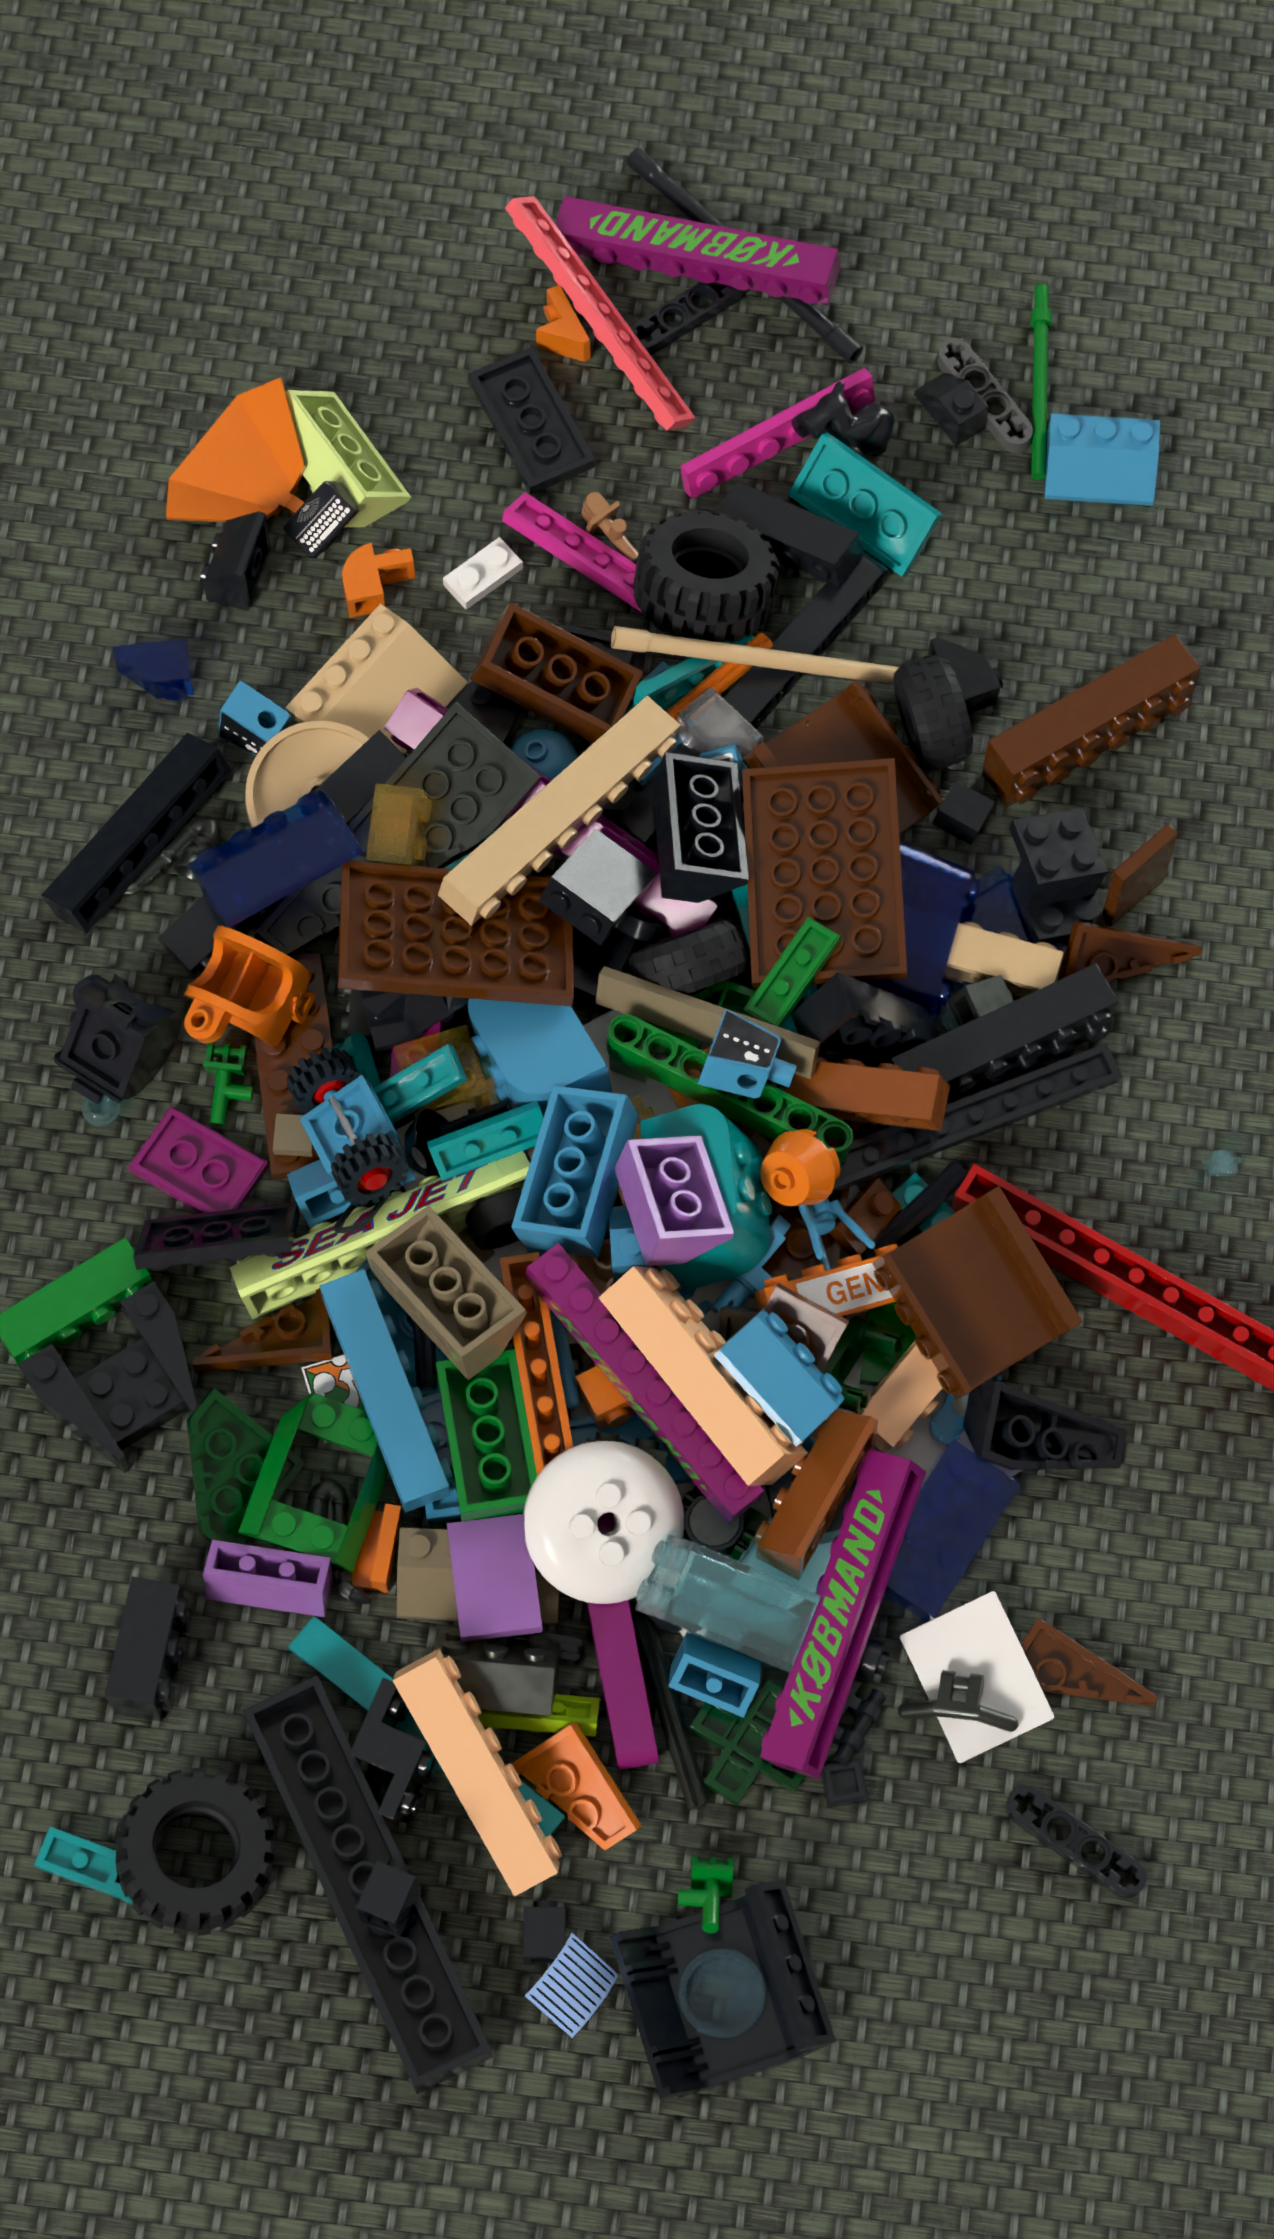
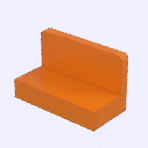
M385 1504L384 1511H374L352 1573L354 1586L364 1590L388 1593L403 1519L401 1506Z

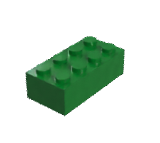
M515 1349L503 1351L498 1359L469 1380L450 1360L437 1361V1379L461 1522L524 1514L526 1499L532 1484L537 1478Z

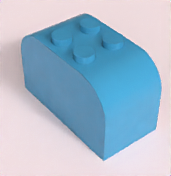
M469 998L468 1011L475 1035L471 1038V1042L479 1056L476 1058L477 1064L485 1079L491 1077L495 1083L493 1090L498 1101L505 1100L506 1105H509L511 1110L533 1101H538L544 1116L553 1085L613 1093L607 1065L571 1006Z

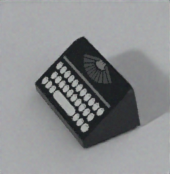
M324 481L283 526V529L312 558H317L359 512V509L342 482Z

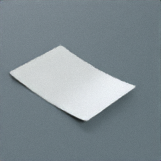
M994 1591L900 1636L929 1700H937L942 1670L955 1671L956 1676L970 1677L971 1673L984 1675V1688L980 1705L1012 1715L1018 1720V1728L1013 1732H1008L978 1721L937 1717L958 1763L971 1759L1054 1719L1047 1699ZM954 1692L952 1700L966 1702L967 1693Z

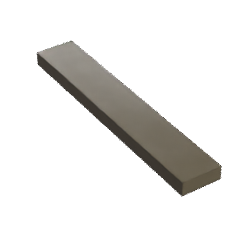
M606 966L599 973L596 1004L635 1016L641 1020L703 1042L713 1043L726 1008L670 990ZM729 1010L779 1035L781 1042L775 1058L797 1065L794 1074L811 1079L816 1070L820 1041Z

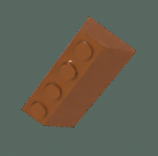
M835 1410L830 1415L828 1421L824 1420L814 1430L811 1436V1440L815 1442L809 1455H805L797 1462L792 1470V1474L796 1476L789 1489L784 1486L782 1487L772 1507L777 1510L770 1523L763 1521L754 1537L753 1542L757 1544V1559L800 1580L855 1481L859 1465L865 1460L868 1449L872 1450L875 1445L878 1426L877 1419L871 1416Z

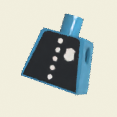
M239 681L220 710L218 737L257 756L262 747L272 737L289 727L291 715L244 682Z
M725 1009L698 1084L756 1099L761 1096L767 1080L789 1088L797 1065L775 1058L781 1042L779 1035Z

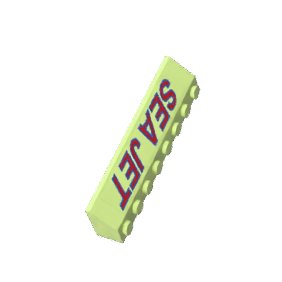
M521 1151L444 1181L439 1176H430L420 1181L416 1188L405 1193L402 1191L392 1192V1195L384 1202L373 1219L366 1226L348 1233H337L333 1230L336 1222L332 1224L331 1222H323L312 1227L309 1230V1234L297 1239L294 1238L291 1251H286L284 1254L275 1257H268L264 1254L247 1256L245 1259L237 1261L236 1265L230 1267L240 1297L253 1320L314 1294L316 1290L320 1289L319 1285L356 1272L367 1260L365 1251L428 1205L454 1233L467 1227L465 1222L466 1215L474 1206L495 1194L509 1189L523 1188L530 1163L524 1152ZM366 1206L355 1208L341 1227L351 1226L363 1221L374 1206L370 1208Z

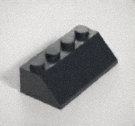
M665 752L652 780L661 897L700 903L746 885L749 876L738 764Z

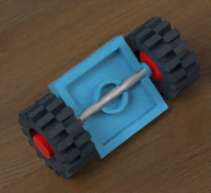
M326 1047L321 1048V1054L317 1055L315 1051L308 1053L310 1058L308 1060H305L303 1057L297 1061L299 1067L292 1066L290 1069L291 1075L287 1076L286 1081L299 1111L305 1114L299 1119L327 1174L336 1181L346 1201L349 1200L351 1204L356 1205L359 1201L361 1206L367 1205L370 1199L375 1204L380 1202L379 1197L382 1195L387 1199L392 1195L390 1193L391 1189L398 1191L402 1187L400 1182L406 1181V1173L409 1172V1169L396 1142H394V1139L399 1136L375 1090L364 1075L360 1076L354 1062L345 1050L340 1051L339 1048L333 1047L331 1052H329Z

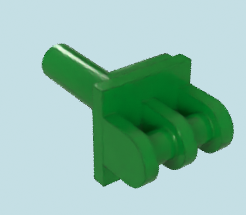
M215 1042L207 1045L206 1059L204 1060L203 1067L208 1073H216L210 1124L225 1126L229 1099L253 1100L254 1086L231 1084L232 1075L246 1077L247 1045H241L240 1048L231 1047V1043H225L224 1046H215ZM214 1057L222 1058V1062H214ZM230 1059H237L238 1064L230 1063Z
M692 1856L691 1889H678V1906L703 1907L702 1929L706 1933H715L719 1929L720 1897L732 1898L733 1858H727V1862L716 1861V1857H710V1861L698 1860V1856Z

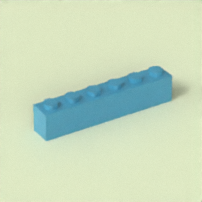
M365 1269L319 1285L321 1297L404 1512L406 1513L450 1496L448 1483L454 1481L452 1471L447 1459L439 1461L434 1449L435 1446L440 1445L436 1430L432 1422L424 1423L420 1410L425 1409L426 1406L419 1387L411 1388L406 1374L412 1371L404 1350L397 1352L392 1338L398 1336L390 1314L383 1316L378 1303L384 1301L376 1278L369 1281Z

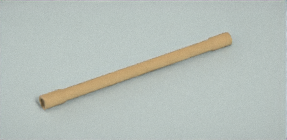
M614 626L611 636L612 649L642 653L656 652L894 685L893 674L899 668L897 666L656 634L647 630Z

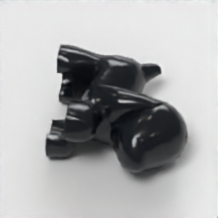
M841 381L835 384L832 392L820 398L814 407L797 414L791 420L793 429L800 437L805 438L811 433L813 438L817 439L821 434L828 432L864 459V454L859 446L873 455L884 453L887 450L895 422L891 411L875 402L863 405L852 414L843 393L845 383Z

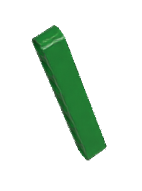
M619 1015L610 1022L606 1050L614 1060L701 1104L716 1108L723 1115L772 1140H775L782 1133L797 1130L791 1127L789 1123L795 1121L802 1122L806 1125L807 1130L817 1133L814 1137L822 1141L827 1149L831 1147L825 1143V1140L835 1139L839 1141L842 1146L834 1149L839 1158L840 1165L846 1161L853 1140V1133L849 1125L844 1121L768 1083H765L761 1096L756 1099L738 1094L727 1095L721 1090L699 1085L700 1077H691L685 1071L695 1069L702 1073L708 1053L632 1015ZM625 1034L632 1037L633 1040L622 1042L616 1036ZM653 1052H662L666 1054L668 1058L664 1060H658L653 1058L650 1054ZM755 1105H768L772 1111L760 1112L755 1108Z

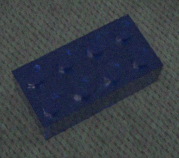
M953 1439L946 1444L924 1478L884 1594L925 1622L934 1619L1019 1488L1020 1483L989 1462L977 1458L974 1452Z

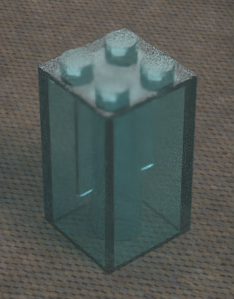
M667 1534L665 1541L661 1540L658 1542L652 1554V1563L655 1565L648 1578L644 1579L636 1594L638 1603L635 1610L752 1659L791 1673L820 1600V1595L692 1541Z

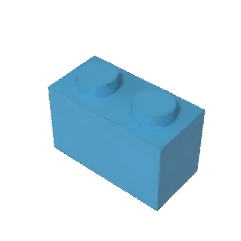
M686 1632L671 1664L668 1687L744 1718L760 1685L761 1662Z

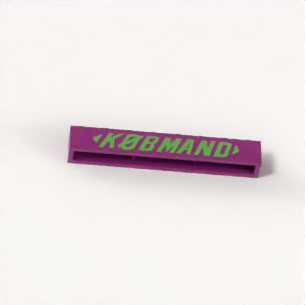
M564 196L555 225L570 246L581 257L596 259L604 264L617 263L627 265L636 270L648 269L663 272L671 277L683 276L694 278L706 284L719 283L732 286L738 290L750 289L765 292L773 297L786 296L796 298L809 304L821 303L829 305L840 271L838 249L566 196Z
M557 1243L530 1264L526 1270V1281L728 1525L761 1499L764 1489L760 1485L748 1486L601 1302L598 1298L601 1296V1293L562 1246Z
M868 1449L865 1460L859 1465L857 1483L852 1497L844 1507V1520L838 1536L834 1538L831 1544V1557L825 1574L818 1581L817 1596L813 1608L803 1623L801 1642L798 1650L791 1657L789 1664L790 1673L784 1689L776 1699V1712L771 1726L765 1732L762 1739L760 1757L777 1767L818 1780L820 1778L926 1475V1471L912 1460Z

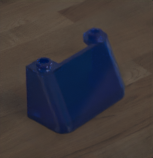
M900 841L908 978L862 982L930 1009L933 1017H938L940 1006H947V1000L951 994L952 984L946 983L945 971L963 907L966 908L969 901L976 902L980 880L975 878V872L971 869Z

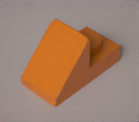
M556 285L547 289V305L543 306L549 323L536 329L537 347L583 362L590 360V339L561 286Z

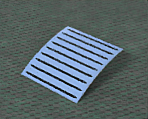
M571 1933L554 1962L525 1997L573 2038L601 2005L619 1975L578 1937Z

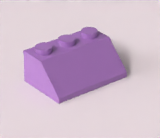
M701 1136L627 1140L614 1169L646 1266L684 1264L732 1239L734 1231Z

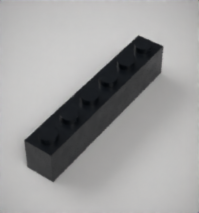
M187 733L42 893V897L57 918L86 934L232 772L218 747L190 733Z

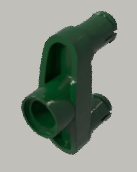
M853 1316L848 1320L849 1323L823 1374L829 1373L842 1387L841 1394L845 1399L838 1408L862 1415L864 1412L863 1408L866 1409L869 1403V1391L848 1386L843 1382L863 1350L865 1351L869 1348L897 1358L900 1355V1351L904 1349L906 1336L902 1332H895L875 1325L873 1320Z

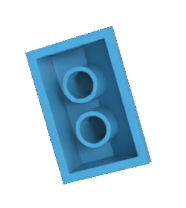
M1051 413L1046 440L1044 499L1153 506L1159 458L1160 420Z
M763 1308L728 1339L714 1356L797 1447L840 1406L845 1398L841 1394L842 1387L838 1381L829 1373L823 1374L813 1363L815 1358L811 1351L802 1343L796 1344L786 1333L788 1328L783 1320L773 1312L769 1314Z

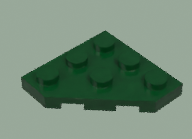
M212 1388L187 1419L199 1533L209 1542L217 1540L244 1544L250 1536L238 1533L274 1436L218 1390ZM291 1450L272 1498L275 1501L280 1498L306 1464Z

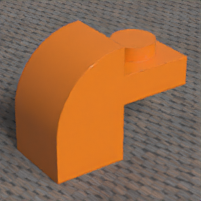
M368 543L350 554L342 571L344 595L349 618L371 614L380 603L385 606L382 585L415 579L411 548L404 550L389 549L382 554L374 555L372 543Z

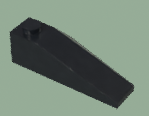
M998 1381L977 1386L969 1392L963 1428L977 1458L1009 1470L1117 1469L1121 1467L1127 1430Z

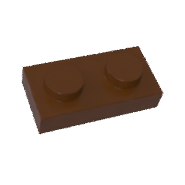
M875 1178L864 1186L844 1211L874 1240L902 1206L879 1178ZM837 1217L835 1227L829 1233L848 1256L861 1255L867 1249V1246Z

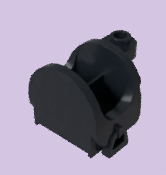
M115 973L111 982L96 974L88 975L79 981L73 989V1000L78 1009L64 1047L55 1054L54 1062L77 1077L74 1079L71 1088L95 1104H100L105 1095L113 1101L120 1103L140 1093L160 1071L177 1041L182 1020L180 1014L171 1008L150 1005L132 995L128 990L127 980Z

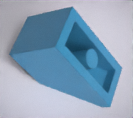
M614 1206L609 1216L613 1282L615 1283L633 1266L651 1268L652 1266L645 1265L627 1206Z

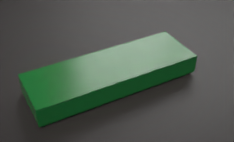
M808 917L745 1006L744 1014L781 1028L841 942V936Z

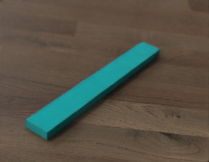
M315 1616L312 1617L288 1646L289 1651L367 1713L382 1678L393 1680V1678ZM410 1711L403 1722L398 1720L395 1728L426 1741ZM439 1764L437 1769L445 1775L443 1769ZM521 1781L522 1785L518 1789L525 1801L531 1799L536 1805L542 1818L538 1825L545 1837L553 1835L564 1822L566 1816Z

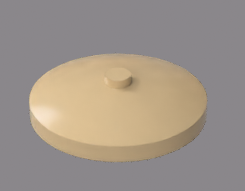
M308 721L295 724L272 737L255 757L245 786L246 813L258 840L264 839L366 743L369 738L352 727L332 721ZM332 838L323 849L326 851L335 839ZM305 864L300 869L309 871L311 868Z

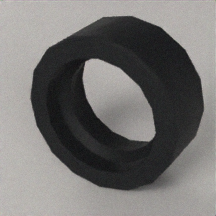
M523 1188L509 1189L495 1194L474 1206L467 1213L465 1222L475 1245L479 1249H497L519 1241L511 1226Z

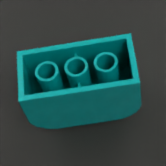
M705 1104L690 1105L640 1121L642 1139L702 1137L734 1231L732 1239L684 1264L659 1265L658 1267L669 1271L677 1282L688 1291L734 1278L752 1270L761 1261L768 1249L770 1242L769 1215L772 1213V1204L763 1187L760 1176L761 1165L764 1159L756 1143L719 1110Z

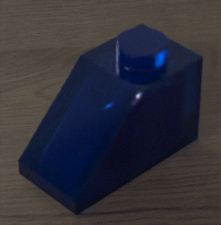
M187 638L112 646L117 670L156 699L179 700L185 696L194 695Z

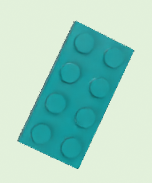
M828 432L821 434L788 493L789 497L813 514L858 532L862 549L901 577L908 575L943 515Z

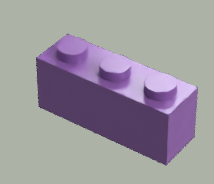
M212 1540L203 1572L205 1594L208 1600L325 1617L333 1586L332 1564L329 1557Z

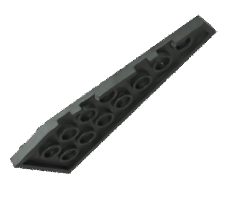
M455 702L256 932L275 949L288 956L292 955L339 927L337 915L340 914L342 860L439 868L492 835L543 778L460 704Z

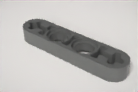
M949 338L943 341L939 347L937 364L944 374L961 379H967L970 376L980 377L985 384L975 390L986 404L998 402L1005 408V411L999 415H993L988 412L986 428L1006 451L1021 453L1027 450L1033 435V427L1029 420L964 340ZM951 352L954 356L960 354V361L958 362L954 357L948 359V353ZM1010 428L1016 434L1022 432V439H1019L1017 436L1010 438Z

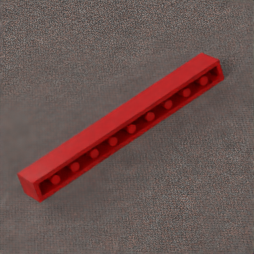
M973 1164L954 1196L952 1209L955 1212L999 1186L1049 1266L1274 1391V1330L980 1166Z

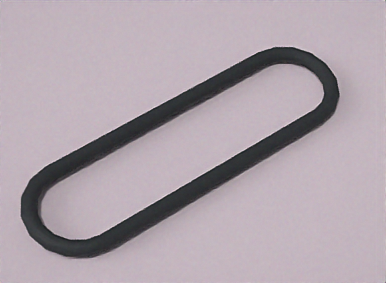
M383 1195L379 1200L380 1202L374 1206L363 1221L351 1226L341 1227L356 1207V1205L350 1204L334 1225L333 1230L337 1233H348L366 1226L387 1199Z

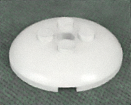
M586 1442L560 1453L539 1473L531 1486L524 1507L525 1543L535 1567L557 1590L572 1598L588 1603H618L632 1599L649 1590L670 1569L676 1559L683 1539V1504L672 1477L650 1454L622 1442ZM607 1512L613 1513L615 1518L614 1530L601 1534L597 1527L599 1517Z

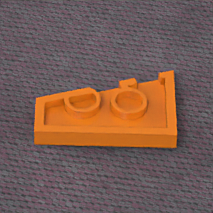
M577 1722L570 1724L511 1763L518 1776L522 1774L536 1786V1792L546 1800L551 1799L568 1814V1819L604 1850H607L642 1827Z

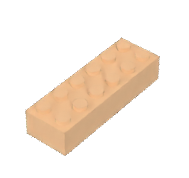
M633 1266L598 1298L748 1486L772 1485L808 1454L801 1445L804 1440L796 1447L763 1411L759 1404L716 1359L714 1354L726 1341L715 1330L709 1331L701 1321L704 1315L699 1307L689 1299L685 1301L677 1291L679 1283L675 1277L666 1269L660 1270V1268Z

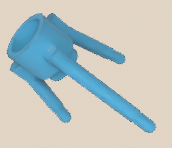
M827 1198L816 1205L799 1206V1211L809 1231L816 1258L819 1259L820 1264H824L825 1271L831 1269L821 1235L827 1234L834 1229L837 1217L868 1248L873 1249L875 1247L873 1240L843 1210L839 1200L830 1202Z

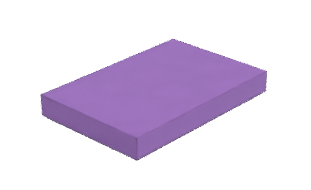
M524 1514L447 1523L461 1642L543 1632L535 1567L525 1543Z

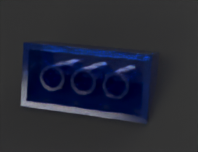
M320 790L303 795L295 805L284 811H276L269 814L262 823L250 830L245 829L235 833L230 838V841L223 845L204 850L197 856L196 860L188 863L207 902L230 928L357 857L363 851L333 801Z

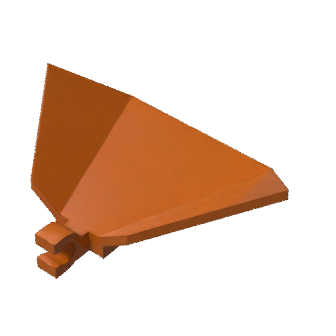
M281 377L237 395L170 476L166 507L167 520L226 522V520L258 511L265 513L266 519H268L272 515L277 517L282 509L293 516L305 503L294 496L299 490L297 485L306 466Z

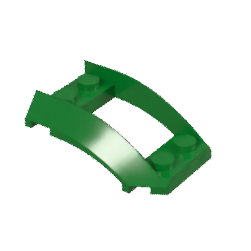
M311 1393L282 1415L238 1533L292 1552L331 1558L332 1566L353 1573L389 1472L366 1411L316 1393ZM297 1431L372 1457L348 1526L272 1499Z

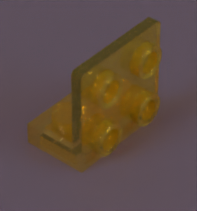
M467 1025L394 1046V1055L401 1072L449 1044L455 1048L467 1077L466 1082L414 1111L413 1113L416 1117L423 1109L430 1108L432 1111H439L462 1103L473 1102L477 1111L491 1106L489 1090L476 1051L471 1042Z

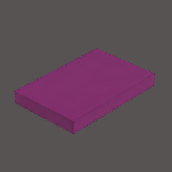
M170 1106L130 1163L128 1169L132 1174L198 1213L240 1209L269 1165L267 1161L175 1107Z

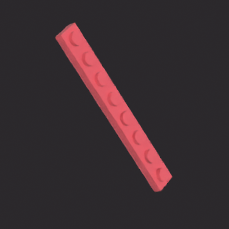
M536 197L513 198L505 209L513 218L514 225L524 233L533 246L534 253L545 262L553 273L555 282L566 291L573 301L574 308L584 316L592 327L595 337L611 353L616 366L624 371L632 382L637 395L644 399L653 411L655 420L666 431L688 427L696 417Z

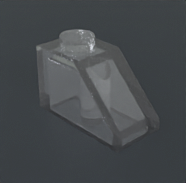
M712 687L707 689L678 714V723L680 724L678 730L679 738L688 748L693 749L695 747L700 753L736 744L741 757H745L753 748L763 742V736Z

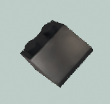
M258 511L226 520L222 533H216L212 544V553L214 555L210 564L205 563L200 576V584L204 585L206 600L245 611L249 610L271 551L265 513Z

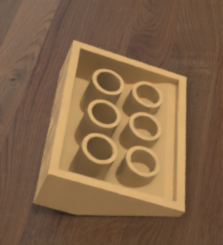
M380 603L285 707V710L291 715L289 727L308 721H332L352 727L369 739L380 729L405 756L410 750L404 749L393 742L390 738L392 734L385 730L384 727L406 691L419 688L446 708H449L468 686V682L409 623Z

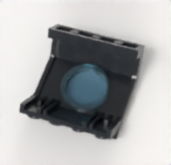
M784 1880L754 1884L744 1889L745 1896L720 1905L719 1929L715 1933L703 1931L702 1911L658 1926L620 1931L610 1937L659 2099L678 2096V2099L795 2061L836 2042Z

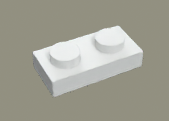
M499 537L443 577V585L467 610L523 569V562Z

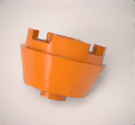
M799 1129L782 1133L773 1141L762 1162L760 1176L763 1187L772 1199L782 1205L805 1206L819 1204L829 1197L833 1191L835 1180L840 1177V1162L833 1147L827 1149L822 1141L814 1137L817 1134L815 1131Z

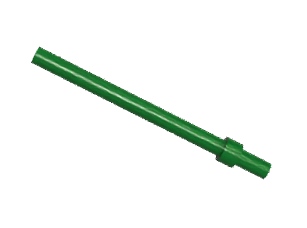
M1038 284L1035 286L1034 309L1031 310L1030 326L1034 329L1031 478L1043 480L1046 478L1048 329L1052 326V311L1049 309V286Z

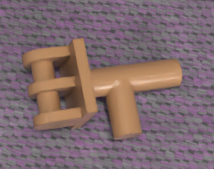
M597 492L590 493L581 512L583 519L587 522L585 531L592 535L601 528L621 555L633 563L637 562L639 552L624 535L627 526L626 522L620 518L613 521L618 513L620 503L616 501L609 505L601 494Z

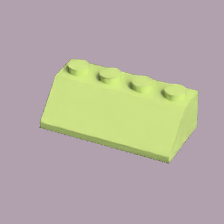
M286 391L306 466L303 476L310 484L312 493L324 481L342 482L359 509V512L345 527H366L406 504L411 499L409 493L335 392Z

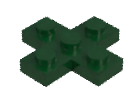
M768 1679L744 1718L705 1702L690 1726L691 1731L723 1750L703 1783L704 1786L737 1807L742 1802L759 1772L794 1794L806 1776L777 1767L760 1757L763 1736L771 1726L776 1712V1699L783 1690V1688Z

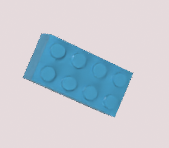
M553 1085L511 1226L524 1247L548 1251L559 1243L568 1254L599 1257L609 1216L611 1215L619 1187L614 1167L627 1140H632L639 1117L627 1095Z

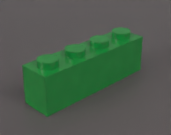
M126 1237L0 1313V1340L17 1366L50 1344L54 1348L60 1344L62 1346L69 1345L82 1335L81 1331L94 1323L101 1325L109 1321L116 1314V1310L122 1307L120 1301L152 1282L147 1269L136 1270L133 1257L135 1251Z

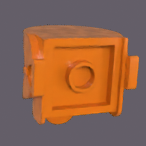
M219 925L213 934V952L205 970L196 980L188 984L184 996L193 999L184 1020L185 1029L191 1037L199 1042L213 1043L221 1038L228 1023H231L258 1037L270 1046L276 1047L281 1042L291 1020L303 1024L316 998V993L307 990L313 973L303 964L281 951L241 932Z

